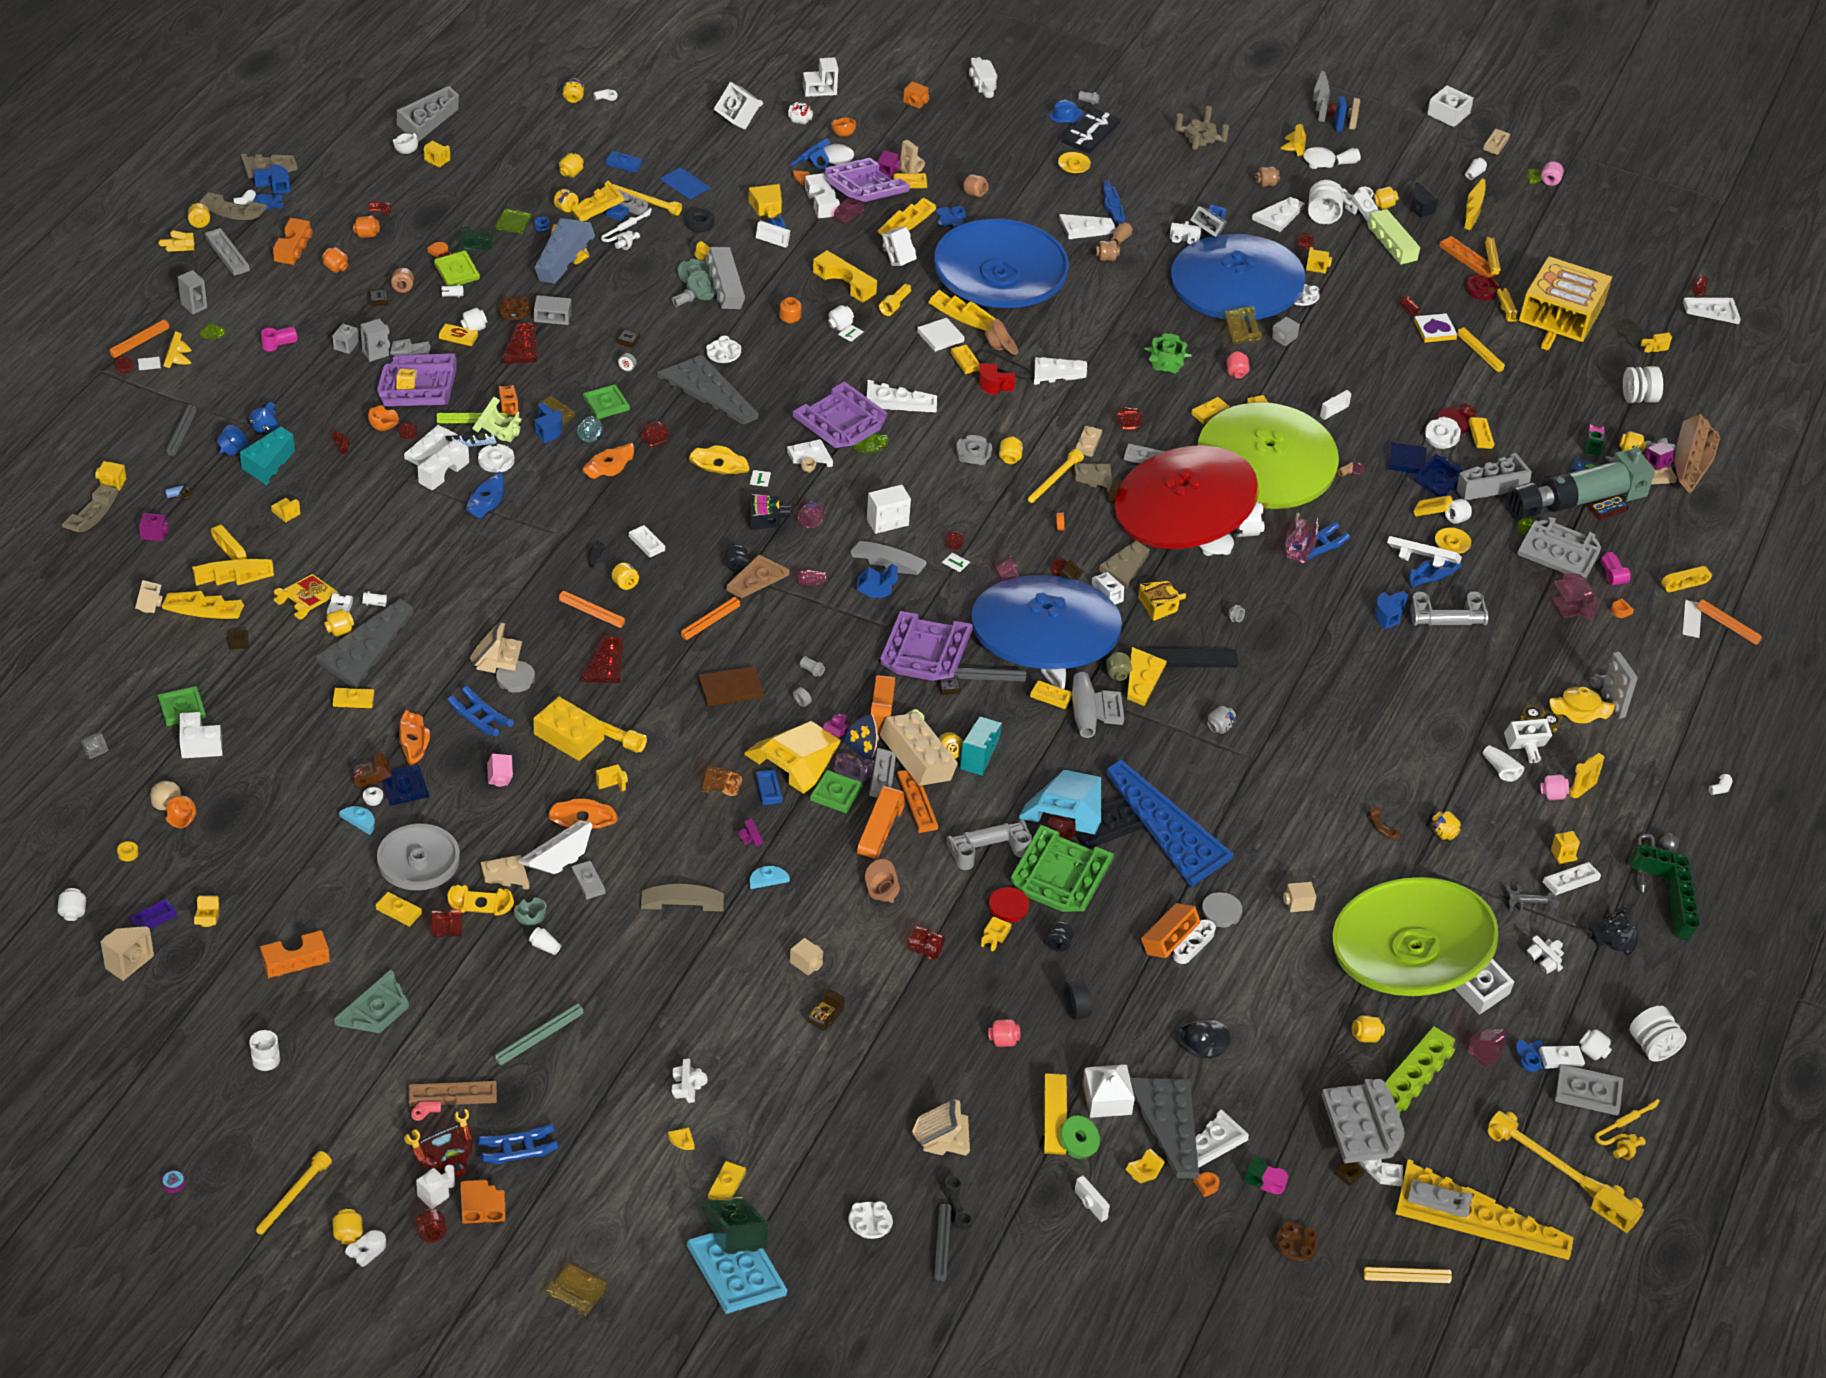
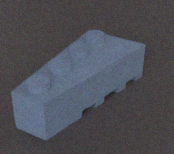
M559 219L535 266L539 281L553 284L558 281L568 269L569 263L574 262L577 258L576 255L587 247V242L594 239L595 234L590 222Z

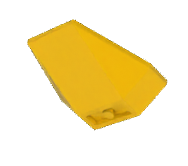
M810 721L757 742L745 752V756L759 765L768 759L789 773V785L804 794L818 782L841 740Z

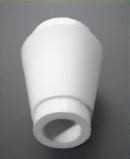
M1351 148L1335 157L1336 163L1338 165L1357 163V161H1360L1359 150Z
M1482 158L1474 159L1465 173L1466 178L1473 180L1483 173L1487 167L1485 160Z
M536 928L530 936L529 941L532 943V946L556 955L561 948V944L544 928Z

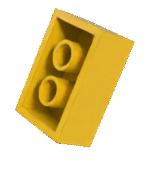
M558 697L534 717V735L580 761L604 740V723L565 699Z

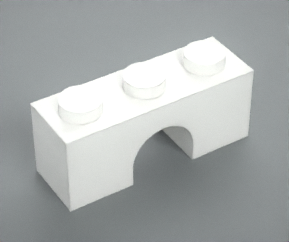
M824 173L805 176V191L809 199L814 198V210L817 217L837 216L840 203L836 199L835 191L831 189V184L827 182Z
M454 439L418 466L419 483L430 490H434L444 482V475L448 467L458 472L469 463L468 446Z

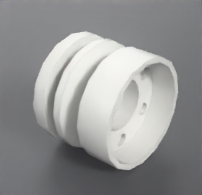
M1322 180L1311 187L1308 212L1309 216L1317 223L1331 224L1341 217L1344 194L1343 189L1338 183Z
M1657 366L1644 367V369L1641 367L1626 368L1623 377V393L1626 402L1640 403L1642 400L1646 403L1659 402L1663 392V377L1660 368Z
M1655 1006L1645 1010L1634 1019L1630 1026L1631 1035L1641 1045L1642 1050L1651 1061H1661L1669 1058L1679 1051L1686 1041V1034L1680 1029L1679 1024L1675 1023L1673 1016L1664 1006Z

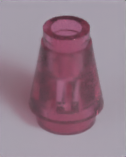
M803 569L798 573V583L803 585V587L825 584L827 580L825 572Z

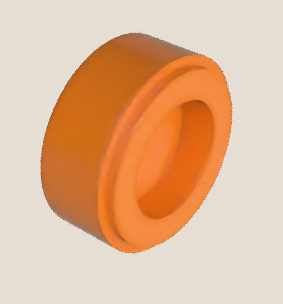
M1064 512L1057 513V530L1064 531Z

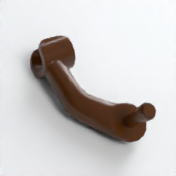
M1373 807L1367 812V818L1372 820L1379 833L1392 840L1399 839L1400 829H1390L1380 822L1381 811L1379 807Z

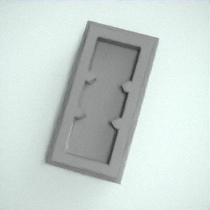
M591 861L571 866V871L586 899L605 894V888Z

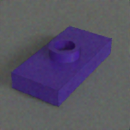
M165 898L130 916L129 919L134 927H148L152 929L176 917L177 911Z

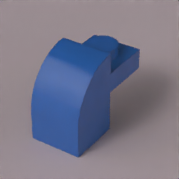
M272 164L270 169L254 170L255 187L272 186L273 194L290 193L289 175L284 167Z
M543 402L538 405V419H535V434L546 443L556 439L562 433V413L560 410L553 412Z
M891 564L882 573L868 567L858 576L857 590L869 597L883 598L889 596L892 593V585L898 579V567Z
M1401 591L1391 596H1388L1385 592L1379 595L1374 617L1384 629L1400 623L1402 609H1405L1408 594L1405 591Z

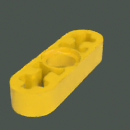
M222 525L211 528L214 540L232 560L247 559L244 549Z
M1701 566L1669 574L1663 578L1661 584L1667 592H1673L1705 584L1711 579L1712 574L1707 567Z

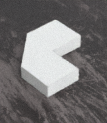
M1382 1159L1359 1162L1380 1184L1402 1187L1403 1165L1382 1163Z

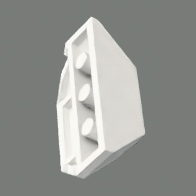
M579 820L571 827L519 859L518 863L543 872L559 873L563 870L562 867L576 862L578 857L585 853L592 828L591 822Z

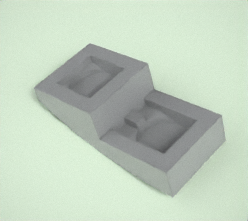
M410 339L393 341L390 353L393 356L429 354L431 346L429 342L412 344Z

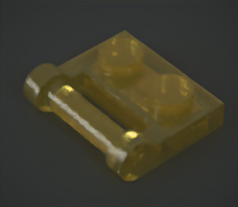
M1253 306L1225 311L1224 315L1233 345L1248 341H1259L1263 338L1262 333L1258 329ZM1244 315H1248L1253 333L1249 334Z
M569 1263L558 1278L549 1285L546 1294L552 1298L557 1297L579 1309L580 1313L586 1315L607 1289V1283ZM561 1288H564L585 1300L582 1301L577 1297L565 1292Z

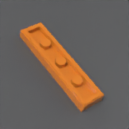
M1450 236L1440 242L1439 247L1478 274L1484 275V278L1496 275L1491 273L1487 260L1454 237Z
M907 770L898 771L897 778L904 792L918 833L938 830V823L923 785L919 786Z

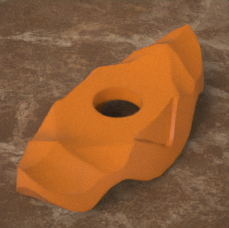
M628 443L614 449H606L595 455L586 463L582 472L593 479L600 475L614 476L620 473L626 463L632 460L634 456L633 444ZM607 458L613 459L611 462H605L604 460Z
M406 710L399 724V741L409 765L412 766L424 755L430 740V730L424 726L421 715ZM407 735H414L417 740H410Z
M573 799L566 802H558L552 806L548 814L550 821L565 827H571L578 822L577 815L580 812H586L589 815L586 821L591 822V829L610 826L617 823L618 820L613 808L590 799Z

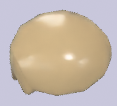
M165 780L156 783L150 792L152 806L158 810H166L165 807L170 799L181 795L180 787L172 781Z

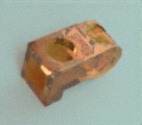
M708 765L702 791L710 792V789L729 796H735L739 792L742 777L737 773Z

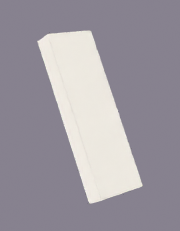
M1587 862L1544 878L1543 883L1554 895H1558L1598 881L1601 874Z

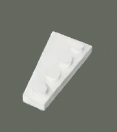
M868 380L867 398L882 409L936 412L937 410L936 395L919 391L911 393L906 388L899 387V389L890 388L888 384L876 385L874 381Z

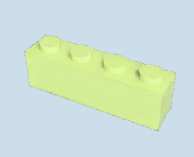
M1387 209L1370 213L1368 228L1400 264L1417 261L1420 250L1419 245Z

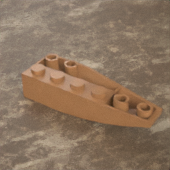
M1701 414L1683 421L1675 452V466L1678 479L1689 493L1694 490L1714 461L1720 440L1718 432L1714 431L1709 421Z

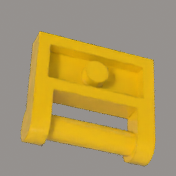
M1598 753L1594 757H1589L1584 764H1577L1574 783L1569 789L1570 797L1578 798L1597 784L1605 758L1603 755Z

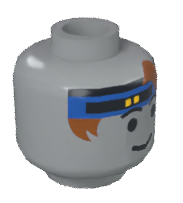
M1219 706L1208 715L1207 725L1213 733L1224 734L1235 726L1236 714L1230 707Z

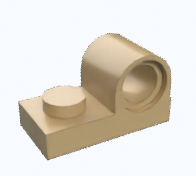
M909 140L903 141L900 158L901 164L899 169L905 174L918 173L925 165L924 160L917 156L918 147Z

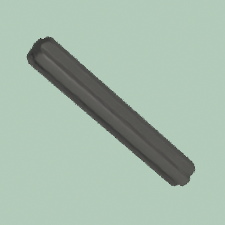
M187 405L166 448L168 456L176 455L196 414L195 405Z
M958 667L954 675H958V679L1026 680L1025 670Z
M941 1204L939 1207L934 1273L936 1281H945L947 1276L951 1220L950 1204Z

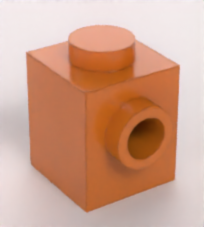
M912 81L904 89L903 102L921 108L929 100V88Z

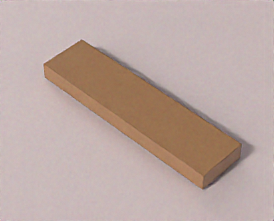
M496 1081L410 1084L409 1106H416L420 1102L441 1101V1105L497 1103Z

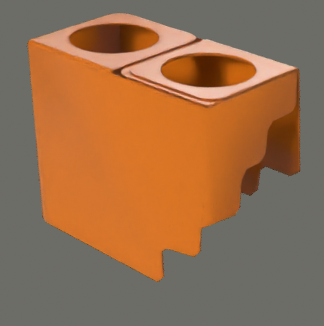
M487 1180L463 1181L460 1183L463 1223L501 1222L506 1220L505 1191H497L494 1185L488 1186Z

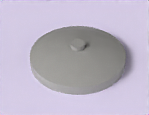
M411 824L392 831L382 840L377 851V863L382 876L391 884L407 890H426L445 883L454 875L460 862L459 846L455 838L446 830L429 824Z

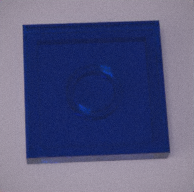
M1392 442L1389 470L1424 475L1427 447Z
M419 765L392 770V776L382 780L390 806L429 798V792Z

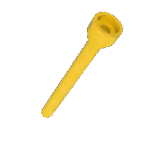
M612 184L616 189L645 200L647 203L668 209L672 215L678 216L681 213V203L675 201L668 203Z
M1073 449L1068 454V460L1028 497V502L1033 503L1072 465L1080 463L1084 459L1083 453L1078 449Z
M318 1151L314 1155L311 1162L312 1166L256 1228L258 1234H263L318 1171L327 1169L332 1163L329 1155L323 1151Z

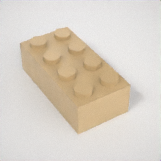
M919 713L886 717L880 736L919 786L951 781L958 762Z

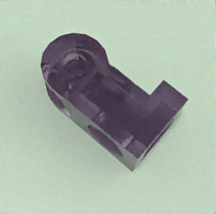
M839 753L836 756L834 771L864 783L872 777L874 761L870 759L863 760L846 753Z

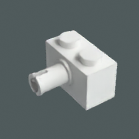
M897 227L882 234L884 240L882 247H886L883 250L888 252L892 266H902L917 259L907 227Z
M1547 719L1511 722L1504 732L1509 750L1526 749L1529 763H1537L1541 760L1537 747L1545 746L1552 737Z

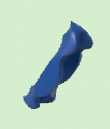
M500 471L476 489L467 503L466 512L478 518H483L489 510H493L498 506L505 491L504 479ZM489 492L490 495L481 496V493Z
M1434 559L1427 560L1420 564L1416 570H1411V588L1450 576L1458 568H1462V563L1456 564L1445 561L1443 568L1439 569L1433 566Z

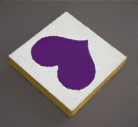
M1447 314L1415 316L1414 322L1424 342L1457 339V333Z

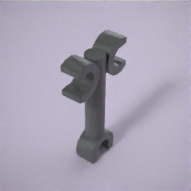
M1510 885L1506 886L1505 895L1509 898L1507 907L1509 911H1512L1513 906H1517L1519 912H1522L1524 903H1546L1551 908H1558L1559 906L1558 895H1554L1552 892H1549L1547 896L1520 895V885H1517L1516 891H1512Z

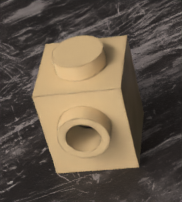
M143 580L135 609L145 613H154L156 606L160 607L163 596L159 594L162 585Z
M1312 882L1288 884L1287 890L1283 894L1284 903L1288 905L1290 912L1314 910L1316 894Z
M804 938L791 948L790 963L809 976L812 972L821 968L823 964V951L819 946Z

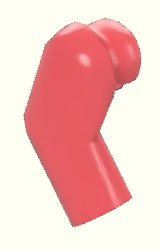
M441 1101L418 1103L411 1111L412 1118L419 1121L430 1112H441Z

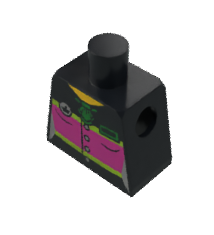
M750 493L751 530L780 526V517H790V506H780L778 496Z

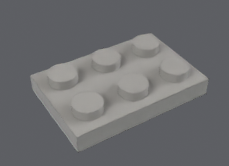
M1616 652L1612 654L1601 694L1608 703L1615 704L1613 712L1621 719L1626 717L1638 677L1622 654Z
M1561 1064L1555 1102L1618 1116L1621 1105L1623 1078Z

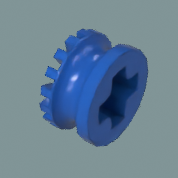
M538 217L535 219V230L541 233L542 231L544 233L549 230L550 221L548 218Z

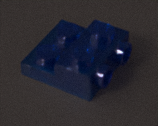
M1435 454L1413 478L1414 482L1438 497H1443L1451 489L1454 491L1458 485L1459 473L1464 472V470L1459 465L1452 464L1446 457Z

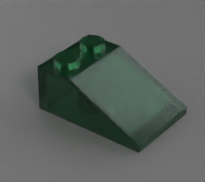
M744 1197L701 1202V1207L716 1244L724 1253L755 1252L759 1249L767 1248L768 1222Z

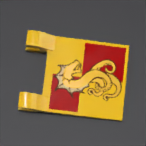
M311 574L285 589L277 588L274 590V594L278 596L274 598V602L281 605L287 598H290L297 603L295 609L298 612L294 613V616L300 620L311 609L330 600L332 594L338 592Z

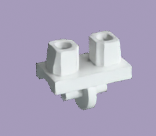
M1186 221L1185 224L1172 223L1170 239L1176 243L1182 240L1192 244L1199 241L1201 227L1189 225V221Z
M1536 935L1532 939L1533 944L1527 950L1528 957L1535 961L1542 956L1544 960L1539 964L1546 974L1554 969L1558 972L1561 971L1563 966L1560 965L1562 962L1560 957L1564 954L1560 950L1563 945L1562 942L1559 940L1552 942L1548 939L1545 943Z
M683 1059V1066L673 1068L675 1081H682V1083L672 1085V1093L675 1099L686 1098L688 1103L695 1102V1089H700L701 1086L705 1085L708 1078L701 1069L695 1070L690 1066V1059Z

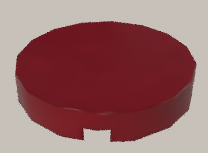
M1475 275L1470 277L1466 283L1467 293L1478 300H1491L1498 295L1499 284L1491 277L1484 278V275Z
M1446 408L1437 414L1436 420L1440 417H1446L1456 421L1461 435L1470 428L1468 422L1470 416L1460 409Z

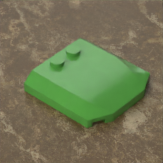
M1040 825L1011 876V882L1029 899L1059 911H1085L1110 866L1114 854L1098 847L1091 850L1059 837L1058 831Z

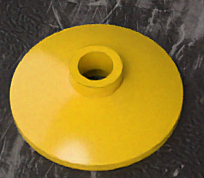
M1077 152L1065 153L1058 160L1059 166L1070 173L1085 172L1090 168L1091 164L1087 156Z
M1457 528L1441 529L1435 536V542L1441 549L1461 554L1468 551L1471 547L1469 535Z
M1571 687L1563 693L1564 701L1569 706L1579 710H1594L1601 704V697L1595 691L1586 687Z

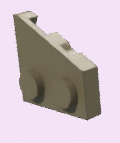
M1075 463V481L1089 484L1095 488L1100 485L1107 488V492L1110 491L1112 485L1110 464Z

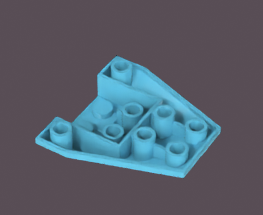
M1063 770L1025 804L1019 819L1038 823L1043 812L1074 818L1076 831L1095 834L1101 823V777Z

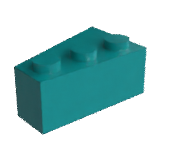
M280 426L241 451L242 469L267 485L273 474L276 475L280 465H284L295 451L293 434Z
M979 717L963 742V749L959 754V761H961L960 769L983 776L1000 738L1001 722Z

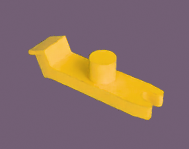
M1498 288L1497 294L1502 303L1501 309L1506 312L1505 319L1507 321H1517V310L1508 290L1504 288L1501 291Z

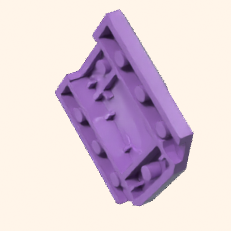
M871 158L827 167L824 172L829 184L848 197L864 202L903 194L910 189V185L902 179L892 180L879 171L880 164Z
M395 355L393 362L383 367L377 389L383 405L448 404L456 373V355ZM399 369L417 370L415 389L396 390Z
M844 381L832 388L831 395L810 407L805 404L794 410L793 417L833 447L839 448L855 445L879 431L887 418V412Z
M900 611L880 658L881 664L899 675L931 681L952 678L956 673L973 630L972 624L954 621L952 626L920 620L918 614Z

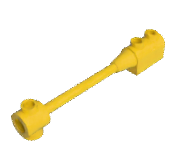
M1498 1111L1494 1115L1488 1126V1134L1493 1140L1501 1141L1505 1139L1507 1141L1513 1137L1580 1183L1581 1187L1594 1199L1591 1209L1625 1233H1628L1641 1218L1644 1209L1639 1199H1628L1624 1196V1190L1618 1185L1611 1187L1608 1184L1605 1185L1580 1174L1516 1130L1518 1127L1517 1117L1512 1112L1505 1114L1502 1111Z

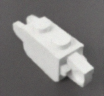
M980 57L971 58L969 76L972 77L974 86L977 87L978 92H983L986 98H992L994 95L993 91L996 89L997 74L991 61L982 60Z

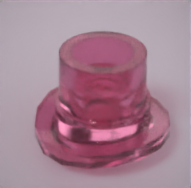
M1010 554L1007 555V560L996 566L1002 580L1014 576L1020 577L1016 571V567L1019 565L1018 563H1013Z

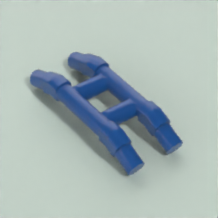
M1335 521L1317 533L1302 539L1286 541L1285 547L1299 549L1304 546L1308 551L1297 552L1295 556L1297 559L1310 560L1314 556L1339 548L1351 537L1346 532L1330 542L1326 537L1340 527ZM1319 540L1323 545L1316 548L1311 542Z
M468 685L462 691L473 706L466 709L454 695L447 699L460 716L465 717L486 735L495 737L499 735L498 729L488 725L493 720L503 726L511 727L514 724L512 719L498 713L482 701ZM483 710L488 715L479 719L473 714Z
M551 1123L526 1132L503 1136H478L476 1140L477 1145H487L488 1147L502 1145L504 1152L482 1153L480 1161L491 1164H503L508 1161L548 1155L550 1152L560 1148L557 1140L537 1146L536 1148H534L533 1140L541 1139L547 1134L554 1132L555 1127ZM524 1141L526 1150L512 1152L511 1143Z

